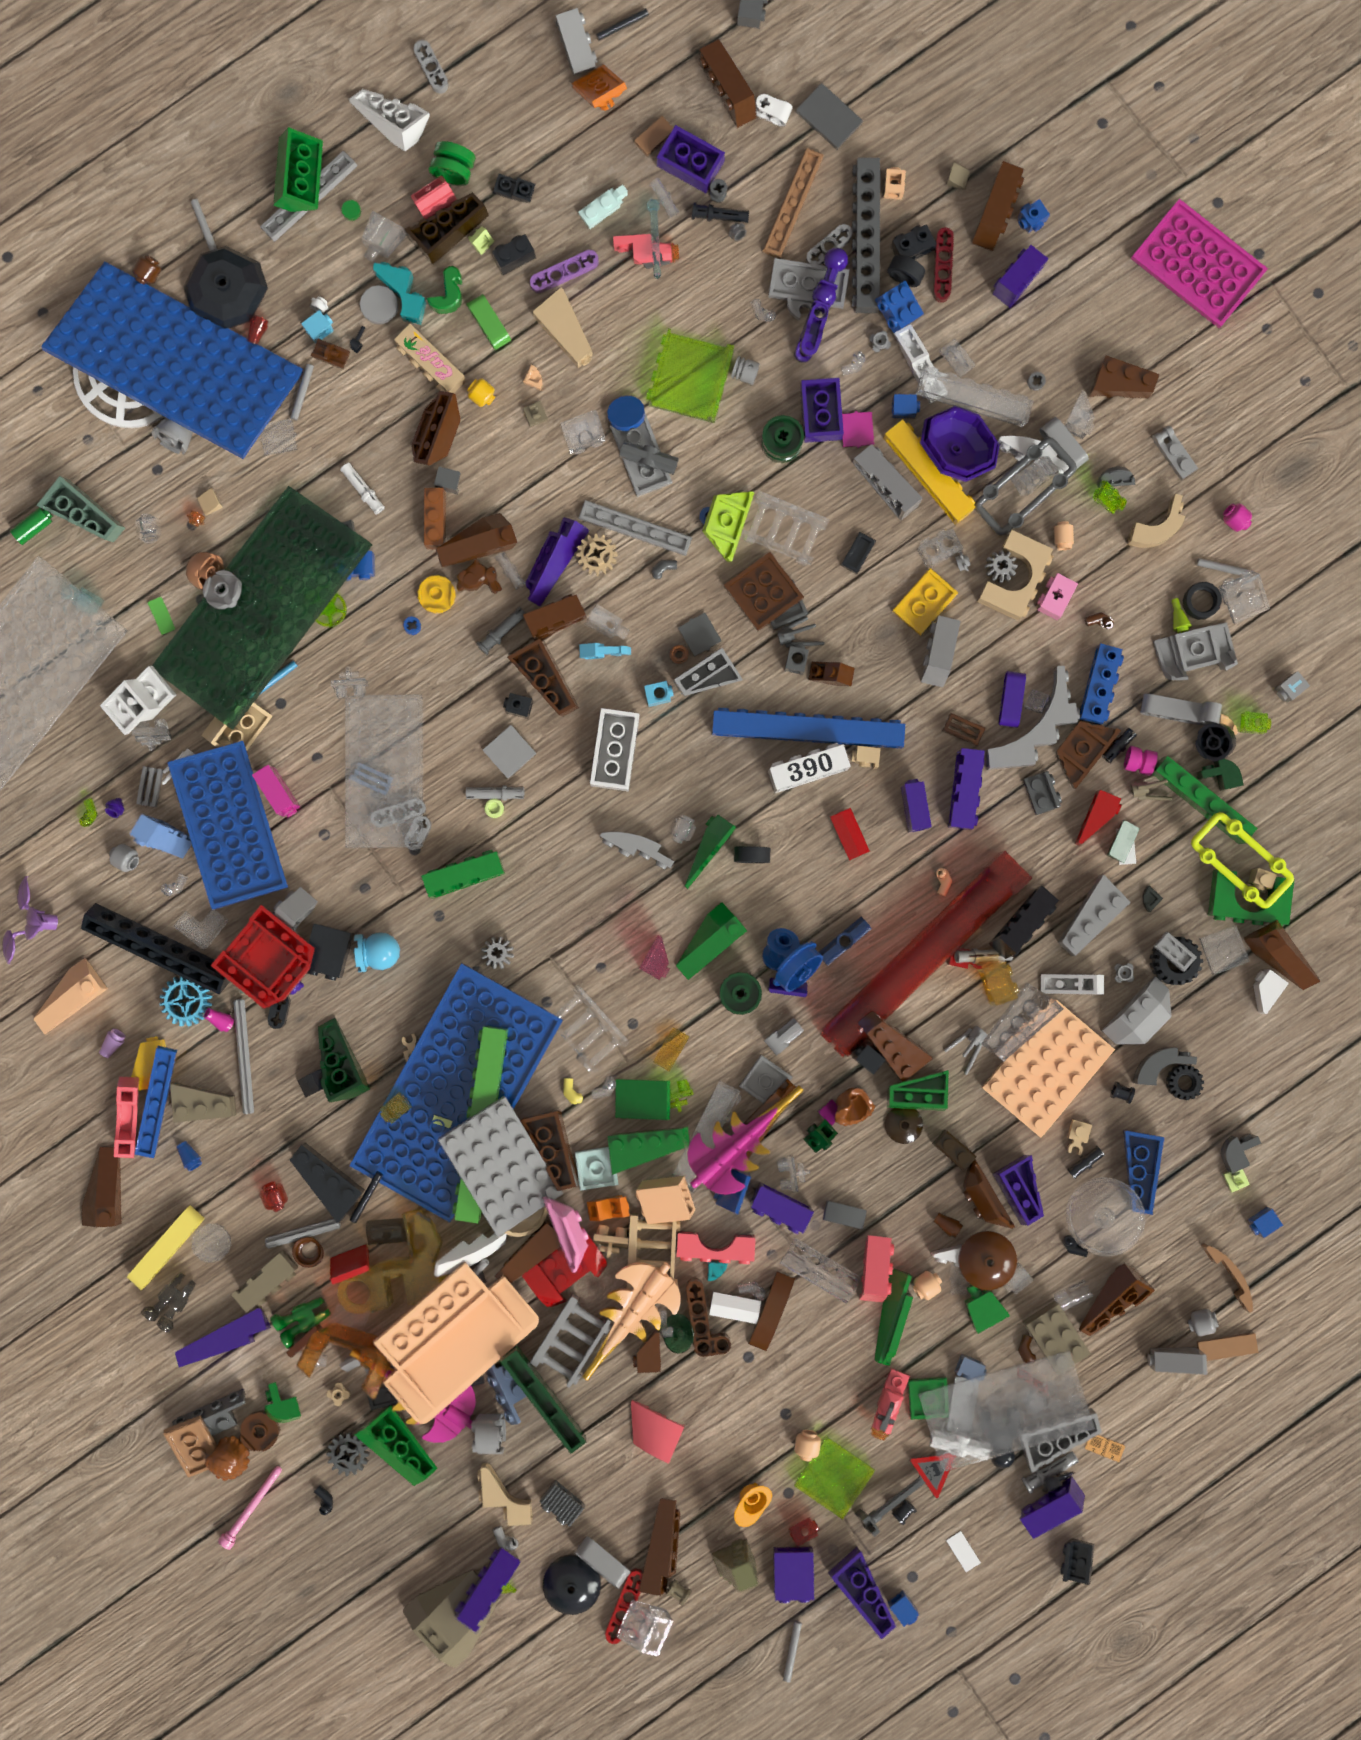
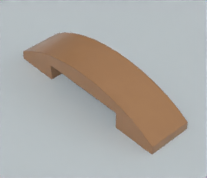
M1203 1243L1201 1246L1210 1260L1216 1264L1222 1262L1240 1289L1234 1293L1235 1297L1243 1309L1251 1313L1253 1311L1251 1293L1240 1270L1222 1252Z

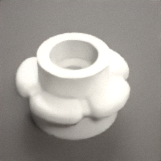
M318 296L316 299H311L310 307L314 311L320 310L324 314L325 310H328L327 301L322 297Z

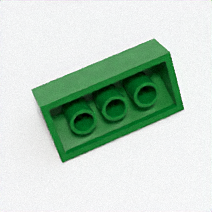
M289 127L282 133L278 142L273 206L290 212L318 209L323 140Z

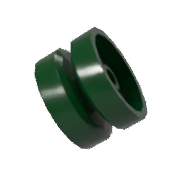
M786 415L775 416L769 420L764 426L761 439L762 450L766 457L777 463H786L795 459L800 453L803 444L804 433L802 426L796 419Z
M737 972L723 980L720 986L719 997L721 1003L728 1011L744 1015L751 1013L758 1007L762 997L760 983L755 977L748 973ZM743 990L744 995L738 997L737 991Z

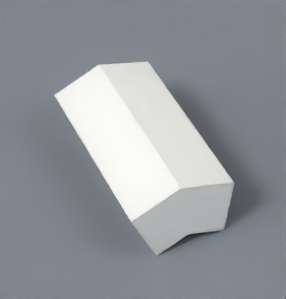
M713 1292L709 1315L757 1324L761 1301Z

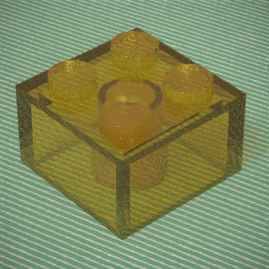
M999 961L978 969L990 1005L997 1006L1018 999L1019 989L1016 982H1012L1010 975H1013L1009 964L1006 965L1005 961Z

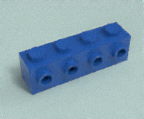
M1101 643L1096 646L1080 708V719L1078 720L1101 725L1104 721L1108 720L1110 710L1107 709L1109 703H1112L1114 698L1112 689L1119 679L1117 670L1118 666H1121L1123 663L1124 655H1121L1123 649Z

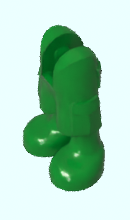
M322 1297L297 1305L292 1308V1314L287 1316L275 1314L270 1317L273 1327L278 1332L294 1321H298L297 1325L280 1333V1339L287 1349L294 1345V1339L300 1332L307 1334L313 1327L318 1326L320 1322L331 1315L329 1308L321 1311L316 1316L314 1315L312 1309L319 1307L320 1304L325 1302Z

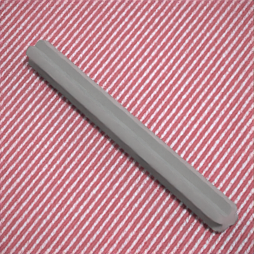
M239 999L234 1000L233 1004L243 1114L254 1113L245 1001Z

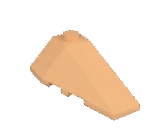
M86 958L67 971L34 1017V1021L44 1034H47L108 989Z

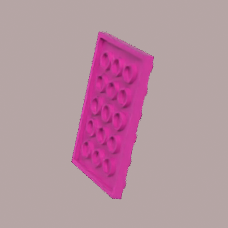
M1181 199L1174 204L1131 258L1219 329L1268 270L1267 267Z

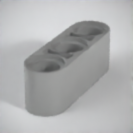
M1057 417L1052 418L1039 429L1044 439L1051 437L1060 444L1075 461L1077 469L1089 460L1087 453Z
M586 1536L575 1551L578 1557L617 1589H619L630 1574V1571L588 1536Z

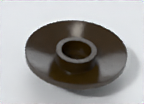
M893 1108L886 1116L885 1130L893 1141L900 1144H908L915 1141L921 1135L923 1119L916 1109ZM906 1121L908 1123V1127L906 1129H903L901 1127L902 1122Z

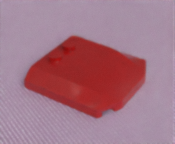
M260 905L250 917L248 924L228 948L221 952L211 966L265 1009L285 1000L310 970L315 948L263 905Z

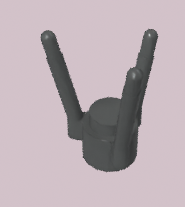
M808 617L781 627V630L777 631L780 645H786V648L794 646V644L817 646L824 645L825 643L817 641L792 642V640H795L794 634L816 627V624H811L795 630L791 629L807 621Z

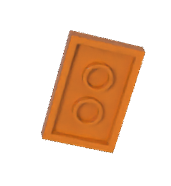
M604 64L572 83L574 90L594 108L600 107L602 111L609 109L607 104L612 108L615 104L612 98L620 96L627 89L625 82Z

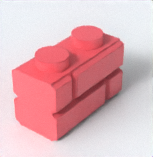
M442 175L410 196L425 219L435 215V212L440 209L450 207L457 200Z

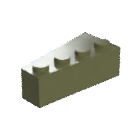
M738 1539L732 1542L731 1546L711 1553L719 1576H723L725 1581L728 1580V1583L732 1584L737 1591L742 1592L759 1585L756 1561L747 1539L743 1541Z

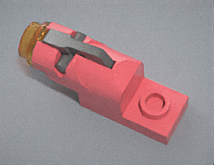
M651 234L613 236L614 251L628 252L633 249L634 263L638 265L643 264L646 269L668 265L675 262V260H679L678 244L661 242L652 244Z
M893 1368L889 1371L879 1397L878 1408L871 1426V1435L884 1441L892 1431L904 1398L903 1393L910 1377L908 1374Z

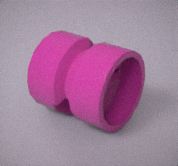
M1129 746L1123 768L1132 772L1139 770L1140 774L1151 776L1156 766L1158 753L1147 749L1142 752V749L1139 747Z

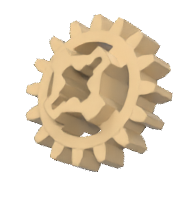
M597 533L594 538L588 535V541L582 539L581 543L583 546L577 547L581 552L576 554L577 558H581L578 564H584L582 570L589 569V575L593 571L596 572L597 576H599L600 571L606 574L607 568L613 569L611 563H617L616 559L613 558L618 556V553L613 551L616 549V545H610L612 540L608 539L606 541L605 535H602L601 538H598ZM596 543H601L605 546L601 547L596 545ZM589 546V553L585 554L584 556L585 550ZM597 551L600 554V558L594 556V552ZM610 554L608 561L604 563L605 557ZM594 563L598 565V567H594L589 564Z

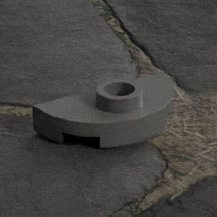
M1116 466L1104 471L1098 478L1096 485L1098 488L1136 484L1135 478L1129 469Z

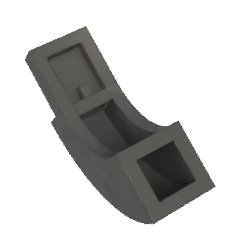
M1175 1047L1157 1049L1140 1062L1135 1071L1133 1083L1157 1085V1077L1165 1066L1174 1063L1196 1065L1197 1057L1191 1056V1052H1179L1178 1055V1048Z

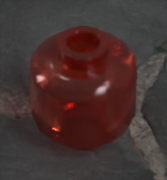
M276 1181L262 1186V1190L259 1193L264 1208L274 1212L282 1210L284 1204L288 1201L283 1185L276 1183Z

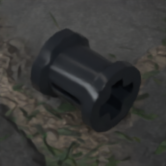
M1115 1082L1110 1097L1125 1100L1126 1103L1130 1104L1135 1095V1088H1128L1120 1085L1119 1082Z
M904 1499L900 1507L896 1511H892V1515L904 1525L911 1514L916 1513L917 1510L907 1499Z

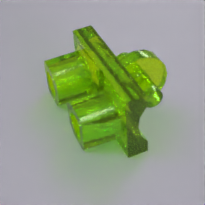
M1102 480L1101 488L1096 489L1093 494V500L1097 504H1101L1111 514H1114L1116 509L1122 511L1127 503V500L1121 497L1119 491L1113 488L1108 481Z
M687 1079L677 1081L678 1092L671 1093L670 1088V1100L675 1099V1102L670 1103V1109L677 1107L678 1113L682 1112L681 1106L688 1105L687 1099L679 1101V1098L694 1095Z

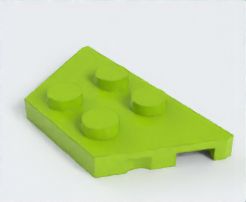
M754 492L714 495L702 532L728 562L733 560Z

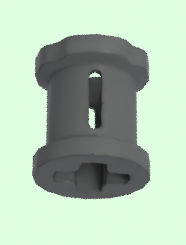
M716 179L711 183L710 197L716 203H721L727 196V184L721 179Z

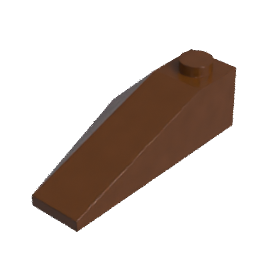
M501 513L481 518L435 550L441 567H446L512 550L517 544V539L512 525Z
M1278 920L1243 938L1256 956L1302 990L1320 982L1319 977Z
M1126 1263L1118 1266L1099 1293L1081 1323L1079 1330L1088 1336L1093 1335L1107 1326L1112 1317L1118 1315L1121 1317L1125 1314L1124 1310L1133 1304L1135 1307L1141 1304L1155 1291L1154 1288L1131 1266Z

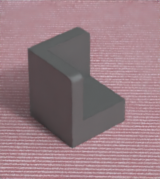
M438 467L434 482L435 488H444L445 492L458 494L459 490L457 487L461 473Z

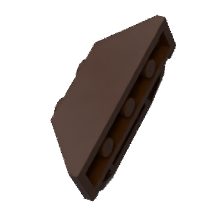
M439 391L437 396L424 409L411 444L413 462L430 466L448 456L461 421L456 394Z
M975 1159L966 1171L963 1183L965 1198L968 1202H973L975 1206L973 1211L978 1219L982 1218L985 1222L1013 1229L1015 1225Z

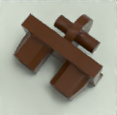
M318 338L311 357L344 369L350 351Z

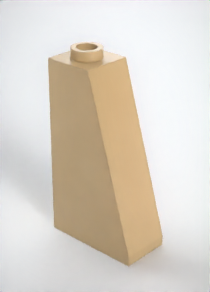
M561 287L533 311V316L579 368L591 361L592 350Z

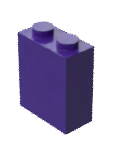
M918 779L908 780L901 787L908 833L927 830L932 826L924 781L919 782Z
M773 1547L775 1601L789 1603L790 1600H798L800 1603H808L810 1600H814L813 1548Z

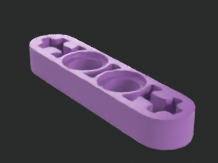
M587 250L534 274L530 279L531 289L536 293H543L595 269L599 262L597 253L593 250ZM588 256H590V258H594L593 263L590 264V262L587 261ZM579 260H582L584 268H581V263ZM571 263L578 265L576 272L568 270V266ZM554 271L560 272V279L553 280L550 277L551 273ZM546 275L548 277V281L550 282L549 284H547V280L544 281ZM539 279V281L542 282L541 287L535 285L536 280Z

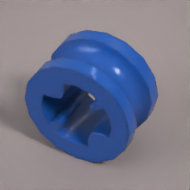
M416 617L405 619L403 626L407 634H418L421 630L420 621ZM415 621L417 628L409 630L408 623H414Z

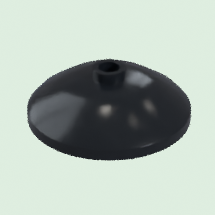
M564 1555L554 1560L547 1568L543 1578V1593L547 1602L556 1611L567 1615L581 1614L590 1609L597 1601L601 1590L600 1574L577 1555ZM573 1586L575 1590L570 1592L568 1587Z

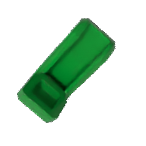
M448 266L443 270L445 296L427 298L430 308L436 313L449 314L455 312L461 306L462 295L457 284L462 285L463 281L459 269L454 266Z

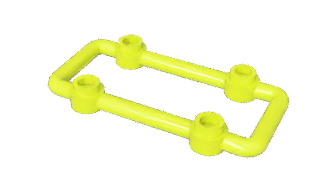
M1221 812L1214 814L1192 838L1191 845L1193 849L1199 853V859L1202 862L1210 863L1242 891V896L1245 900L1255 902L1261 908H1269L1293 883L1294 876L1292 872L1286 868V862L1282 858L1271 855L1242 829L1243 826L1239 820L1231 819ZM1219 820L1226 825L1225 828L1228 833L1238 835L1269 862L1271 871L1281 873L1286 877L1266 901L1259 896L1257 888L1247 886L1216 859V854L1212 849L1204 848L1199 844V841Z

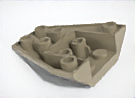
M473 1569L417 1595L402 1610L413 1632L440 1661L453 1668L459 1666L470 1655L499 1601L498 1598L495 1603L490 1605L489 1614L483 1621L480 1620L478 1623L480 1628L477 1633L456 1619L455 1614L457 1612L454 1611L460 1601H465L468 1596L466 1594L468 1588L472 1583L476 1584L479 1580L478 1574Z

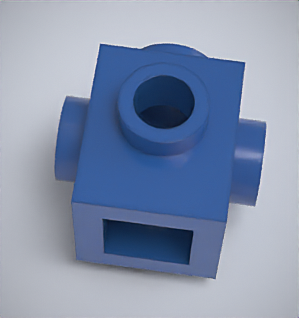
M1038 199L1032 204H1025L1020 209L1018 223L1027 233L1033 230L1036 232L1047 222L1050 213L1041 200Z

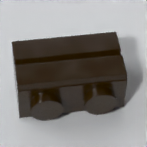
M945 1129L932 1143L963 1171L977 1157Z

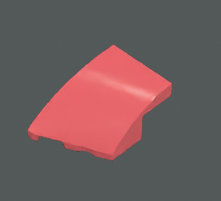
M632 1400L633 1444L669 1464L684 1425L666 1418L665 1415L649 1409L644 1404Z

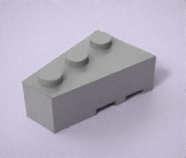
M578 8L556 15L554 22L556 27L558 26L561 35L560 39L564 45L573 76L595 69L597 58L595 52H591L589 44H591L590 35L584 31L585 19L583 13H579Z
M938 615L936 622L932 621L930 627L932 637L928 639L926 646L928 654L925 655L923 666L925 667L921 680L922 683L944 687L951 671L960 620Z

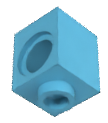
M320 310L301 323L315 344L318 338L322 340L334 331L331 326L333 321L327 313L323 315Z
M667 681L644 686L649 707L671 702L670 697L674 696L672 686H668ZM657 689H662L665 692L662 698L654 696V692Z

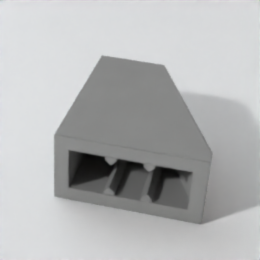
M1197 1347L1150 1348L1147 1361L1148 1365L1155 1372L1207 1375V1355Z

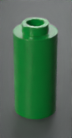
M39 507L14 526L10 532L21 545H24L53 522L51 520L53 515Z

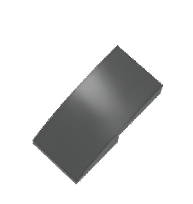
M826 1201L822 1220L863 1230L867 1210Z

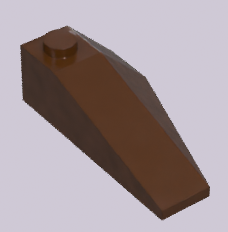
M114 1146L100 1147L82 1203V1226L115 1227L122 1224L120 1157H114Z

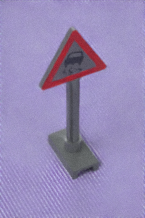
M951 1453L910 1458L911 1464L919 1474L917 1479L877 1510L874 1509L869 1514H866L863 1510L859 1509L854 1513L865 1524L863 1526L865 1530L874 1537L879 1534L880 1530L876 1523L881 1520V1517L923 1484L927 1485L935 1498H939L956 1455Z

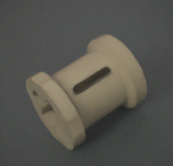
M676 1579L671 1582L666 1591V1595H671L678 1600L681 1606L687 1601L691 1593V1589L684 1588L678 1584Z

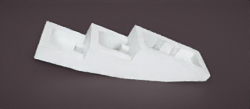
M910 324L895 332L894 335L929 404L946 396L947 392L938 378V372L929 359V353L912 325Z
M494 1233L489 1238L482 1234L470 1245L462 1241L436 1262L434 1275L436 1277L452 1273L464 1262L471 1266L488 1257L505 1245L507 1234L504 1233L497 1237Z

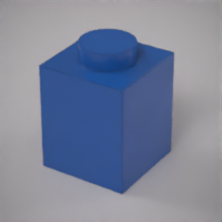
M894 394L892 398V418L915 419L916 414L920 412V401H917V395Z
M1265 1207L1248 1219L1251 1224L1249 1228L1254 1235L1263 1238L1283 1226L1274 1210L1269 1207Z
M904 1590L888 1601L890 1609L903 1627L907 1624L911 1625L917 1620L919 1612Z

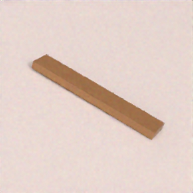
M806 148L765 244L763 253L781 259L822 162L823 154Z

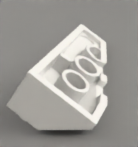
M364 89L349 99L350 103L388 140L404 151L419 141L429 119V113L415 104L405 105L395 98L391 101L383 98L381 94Z

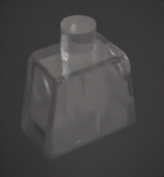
M372 211L362 236L363 244L368 247L364 257L374 262L378 254L388 258L406 237L404 228Z
M598 604L592 608L584 625L608 638H613L616 635L625 640L630 631L621 625L623 621L621 618ZM607 622L612 623V629L607 627Z

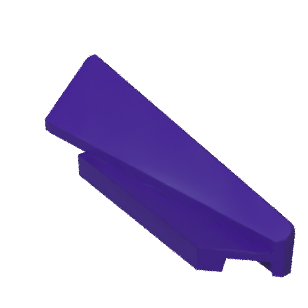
M257 1308L176 1351L175 1356L178 1366L180 1368L255 1342L253 1334L270 1329L271 1325L263 1311Z

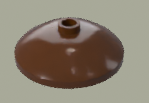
M981 1231L971 1235L963 1243L959 1252L958 1263L963 1277L972 1286L982 1290H995L1006 1285L1012 1279L1017 1268V1254L1012 1243L1005 1236L994 1231ZM989 1259L993 1260L991 1266L987 1265V1260Z

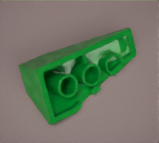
M720 815L716 817L711 816L705 824L708 827L705 830L685 884L687 889L736 830V826Z

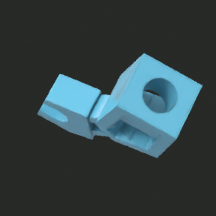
M601 643L579 644L580 658L586 660L604 658V654L613 656L631 655V647L604 646Z

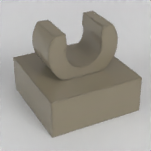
M541 401L523 408L530 427L548 420Z

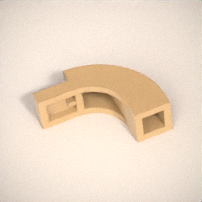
M1175 494L1170 499L1167 515L1162 524L1149 526L1136 522L1132 526L1127 545L1150 548L1158 546L1172 537L1179 530L1185 519L1184 515L1178 514L1182 512L1184 502H1181L1183 496Z

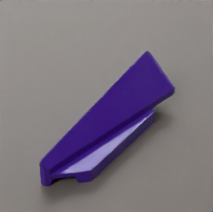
M563 517L558 533L549 532L526 580V588L530 590L528 597L530 602L537 606L542 605L577 551V547L581 545V540H584L588 534V528L575 520Z

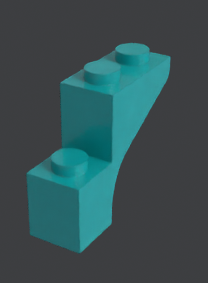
M386 262L374 263L373 269L377 278L402 300L400 314L402 320L421 325L427 303L421 294L416 292L410 294L414 278L412 272L403 266L396 268Z

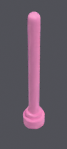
M276 1466L230 1531H226V1533L220 1536L218 1543L222 1547L230 1550L235 1544L236 1534L281 1473L282 1468L280 1466Z

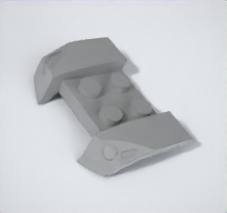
M1227 622L1153 641L1159 666L1166 679L1189 680L1186 671L1218 664L1220 670H1228L1238 664Z

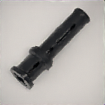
M693 202L691 220L700 218L707 219L709 222L712 219L748 223L749 211L716 208L712 204L707 206L698 205L696 202Z

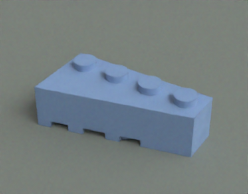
M141 814L129 834L134 837L133 841L141 846L156 848L182 859L192 845L189 835L161 819Z

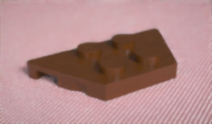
M1079 721L1056 750V754L1074 789L1079 786L1121 732L1120 729Z

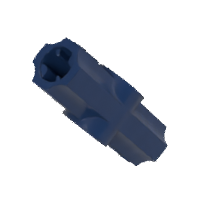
M862 916L819 951L823 956L822 961L827 966L872 929ZM841 936L849 938V944L846 947L841 946L839 943Z

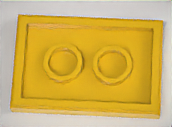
M929 568L892 612L921 636L959 592Z

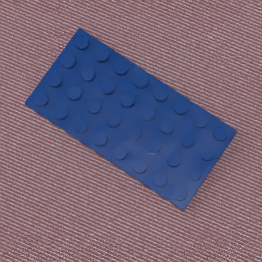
M244 741L167 762L211 909H218L288 888L259 790L252 776L253 771Z

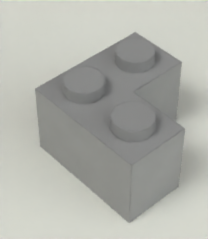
M300 887L295 892L293 890L289 892L284 902L280 900L273 909L275 911L272 914L293 931H296L300 922L312 913L318 901Z

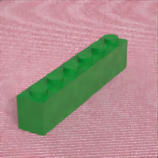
M1169 756L1162 757L1156 764L1152 775L1160 781L1167 779L1168 782L1165 785L1208 820L1214 814L1221 812L1231 819L1239 820L1242 823V829L1250 836L1258 829ZM1221 820L1215 824L1236 843H1246L1238 835L1228 833L1225 828L1226 825Z

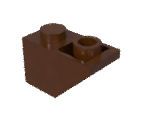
M811 662L808 680L835 686L851 687L855 668L841 662Z

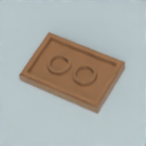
M201 1415L164 1429L163 1434L188 1478L208 1470L205 1460L212 1455L217 1444Z

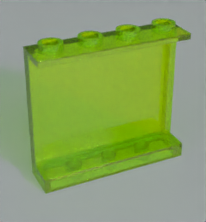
M668 328L667 335L663 334L661 345L663 346L662 353L658 352L656 363L659 364L657 371L654 370L651 381L654 382L652 389L649 388L646 399L649 400V406L715 423L734 353V345L719 346L673 334L671 329Z

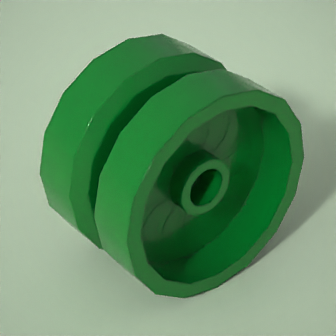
M437 142L433 152L435 158L430 162L429 173L435 178L442 175L448 184L466 186L471 177L470 170L474 167L476 160L475 154L466 147L453 142Z

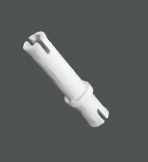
M350 463L342 466L340 471L361 495V500L369 505L375 515L382 512L385 506L375 496L374 490H371Z

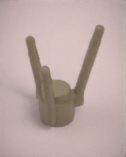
M1154 775L1131 783L1133 797H1138L1139 801L1145 799L1173 800V797L1146 795V793H1149V787L1165 784L1168 782L1167 779L1147 783L1146 781L1156 778Z

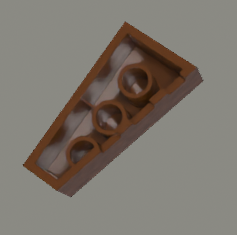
M1002 162L972 244L990 251L994 250L1000 233L1004 234L1008 223L1005 220L1006 218L1010 219L1014 208L1010 206L1011 203L1015 204L1019 192H1016L1017 188L1021 189L1025 179L1022 177L1024 168Z
M873 1010L857 1022L902 1082H905L933 1059L923 1047L904 1035Z

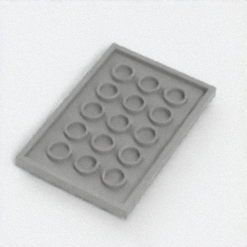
M505 1096L438 1138L439 1143L497 1237L543 1208L545 1204L542 1197L546 1196L555 1200L563 1194L562 1191H557L546 1171L547 1166Z

